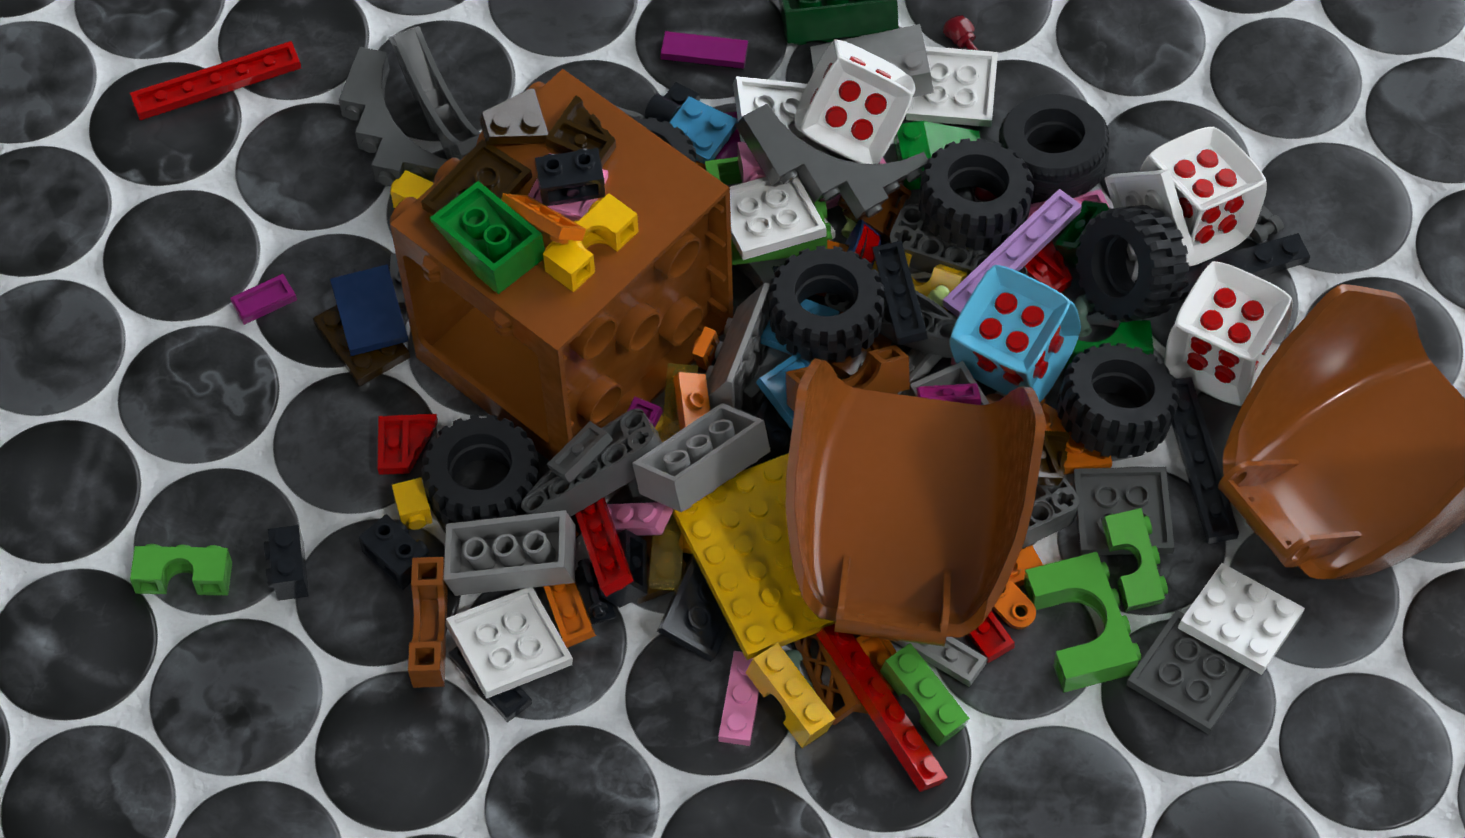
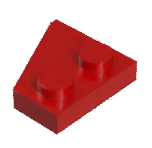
M1052 239L1025 267L1028 271L1027 276L1061 293L1071 286L1073 278L1069 269L1063 263V256L1059 251H1056Z
M437 414L378 416L377 469L379 475L410 473L438 424Z

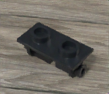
M589 559L580 560L575 570V581L591 624L615 619L616 616L612 603L598 596V580L592 563Z

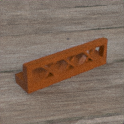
M818 633L795 641L797 650L803 656L802 662L816 694L835 717L832 725L838 724L852 712L867 714L868 712L817 637ZM812 639L817 640L820 646L817 659L812 658L809 652ZM824 666H828L831 671L828 686L824 685L821 679ZM835 693H840L845 706L836 712L833 707Z

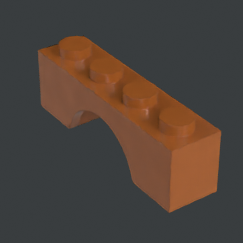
M896 345L869 351L860 369L842 381L853 388L892 394L909 390V356ZM808 367L785 372L787 405L793 411L795 410L800 380Z
M444 557L412 558L411 588L414 627L413 638L409 642L408 673L413 688L445 687L448 585L443 580Z

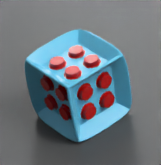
M994 265L982 277L962 309L953 327L949 345L956 364L963 361L973 378L1005 395L1018 387H1031L1037 394L1039 402H1041L1069 360L1081 331V323L1075 304L1062 293L1014 269Z

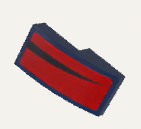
M859 220L845 242V245L849 247L846 252L848 253L851 250L859 254L860 260L863 258L867 259L873 267L875 258L872 247L881 245L882 236L863 220Z

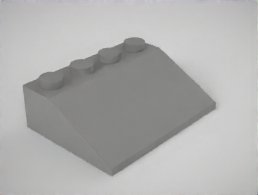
M920 24L841 40L888 61L907 75H910L916 89L913 97L934 93ZM832 42L810 47L813 72Z
M769 283L761 285L737 307L733 318L729 317L727 319L724 329L726 337L724 342L720 341L715 351L716 362L714 366L708 367L706 373L710 410L721 403L740 411L743 407L742 391L754 378L766 345L761 344V335L770 320Z

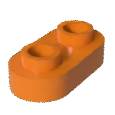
M1009 578L1004 588V593L1000 595L992 609L1011 628L1017 630L1025 629L1034 621L1036 608L1032 601ZM1016 607L1024 608L1026 615L1024 617L1018 616L1015 612Z

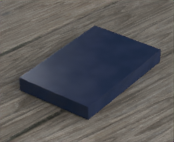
M387 264L330 279L351 356L409 342Z

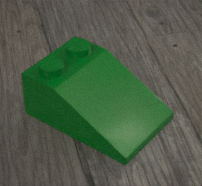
M927 121L902 123L895 135L894 141L897 160H905L922 152L929 159L935 151L940 148L944 150V146L953 141L956 144L960 143L961 139L970 138V141H977L980 138V133L976 130ZM922 176L910 183L905 179L902 181V185L909 190L920 189Z
M479 181L430 217L432 224L475 275L497 294H500L544 259L545 246L542 233Z

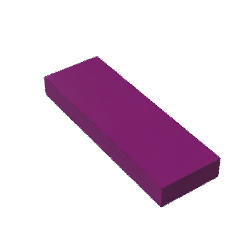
M665 31L661 59L744 69L748 51V40Z

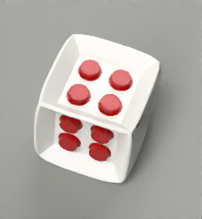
M834 39L819 61L801 97L794 117L796 129L814 142L860 164H878L887 152L909 110L916 90L914 81L910 75H907L888 61L853 44Z
M1215 127L1197 129L1161 145L1144 160L1139 172L1170 169L1195 252L1194 255L1186 258L1189 266L1200 264L1229 251L1242 243L1250 235L1264 203L1267 182L1253 160L1224 132Z
M1211 262L1201 273L1178 312L1175 324L1169 333L1164 355V364L1169 369V374L1173 375L1176 379L1192 377L1195 389L1223 402L1242 406L1262 369L1279 348L1280 343L1285 337L1293 309L1292 297L1276 285L1242 269L1222 262Z

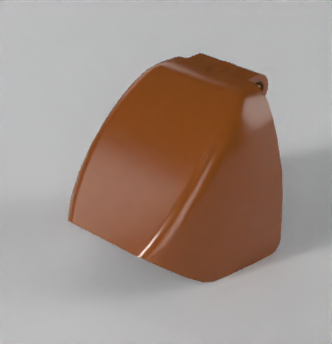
M1341 284L1330 290L1317 303L1267 362L1242 404L1224 448V476L1220 480L1218 488L1285 567L1298 566L1309 577L1315 579H1352L1377 573L1426 550L1465 523V398L1427 356L1419 338L1415 317L1407 302L1400 295L1385 290Z
M820 359L812 360L801 378L797 389L786 472L785 510L795 576L803 600L816 616L821 619L834 621V632L943 647L945 646L946 637H963L974 631L984 622L1009 580L1024 544L1034 507L1046 428L1045 415L1034 389L1031 387H1018L1010 391L999 401L986 405H974L853 388L838 378L833 367L827 361Z

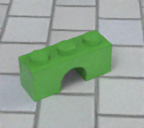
M1142 508L1105 516L1102 526L1109 552L1127 550L1136 557L1138 562L1136 572L1121 576L1117 581L1124 611L1128 612L1162 604L1165 600L1164 595L1168 594V587L1165 577L1159 576L1157 564H1160V557L1156 545L1151 546L1149 534H1152V526L1149 517L1143 515Z
M157 544L135 546L130 581L136 594H167L168 583L173 576L179 573H190L193 575L192 582L197 595H228L232 560L228 548L217 545H210L206 548L191 547L189 545L161 547Z
M911 643L885 660L880 670L881 674L898 696L904 693L913 701L920 713L919 723L938 747L965 727L970 718Z

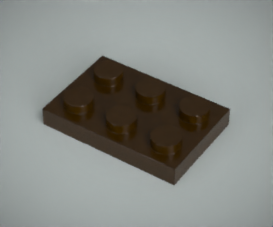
M482 139L421 201L422 209L434 215L477 181L482 183L500 199L503 193L517 194L532 178V172L529 168L493 145H486V141Z
M337 305L313 318L315 326L359 386L410 358L409 350L403 343L351 356Z

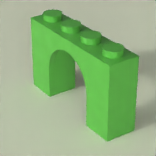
M1097 552L1025 570L1024 587L1028 598L1032 601L1036 610L1068 602L1081 603L1092 608L1100 616L1104 625L1103 633L1095 640L1056 651L1053 666L1063 693L1129 676L1138 666V661H1141L1139 646L1136 642L1132 643L1129 636L1131 629L1126 615L1122 616L1119 610L1120 599L1118 592L1115 588L1111 589L1108 566L1105 561H1100Z

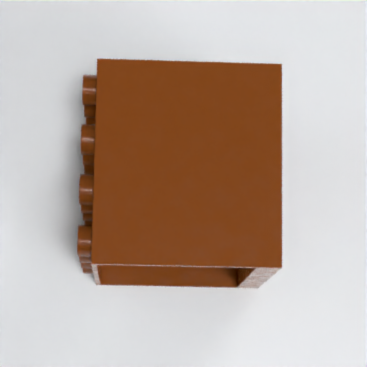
M564 69L559 71L546 84L538 81L528 88L535 89L548 133L551 131L575 96L582 99L586 110L591 115L594 114L600 121L602 128L608 130L616 140L615 150L602 167V169L608 171L605 195L610 193L636 212L639 232L618 252L606 244L598 243L589 246L587 250L594 254L595 273L576 291L572 292L545 272L544 259L500 294H497L475 275L432 224L430 217L433 215L422 209L421 203L461 161L458 158L447 160L437 171L433 185L418 199L407 197L402 200L390 217V228L416 358L488 414L497 416L499 421H502L503 418L512 421L514 429L517 426L521 427L527 433V437L532 439L536 451L549 461L590 421L603 428L626 413L634 396L652 403L674 382L673 377L678 372H684L695 361L692 349L704 327L715 330L719 338L724 333L727 319L729 317L733 318L730 187ZM481 131V133H480V135H479V137H478V139H477L476 145H477L482 139L485 140L484 135H483V131ZM546 143L493 145L531 170L532 178L517 193L519 195H529L537 179L536 157H542L549 153L562 154L546 146ZM541 232L546 249L552 240L549 239L550 234Z

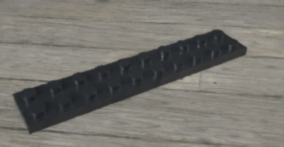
M765 394L754 416L764 420L770 452L745 469L789 453L792 430ZM691 554L657 632L711 662L716 658L729 624L695 557Z

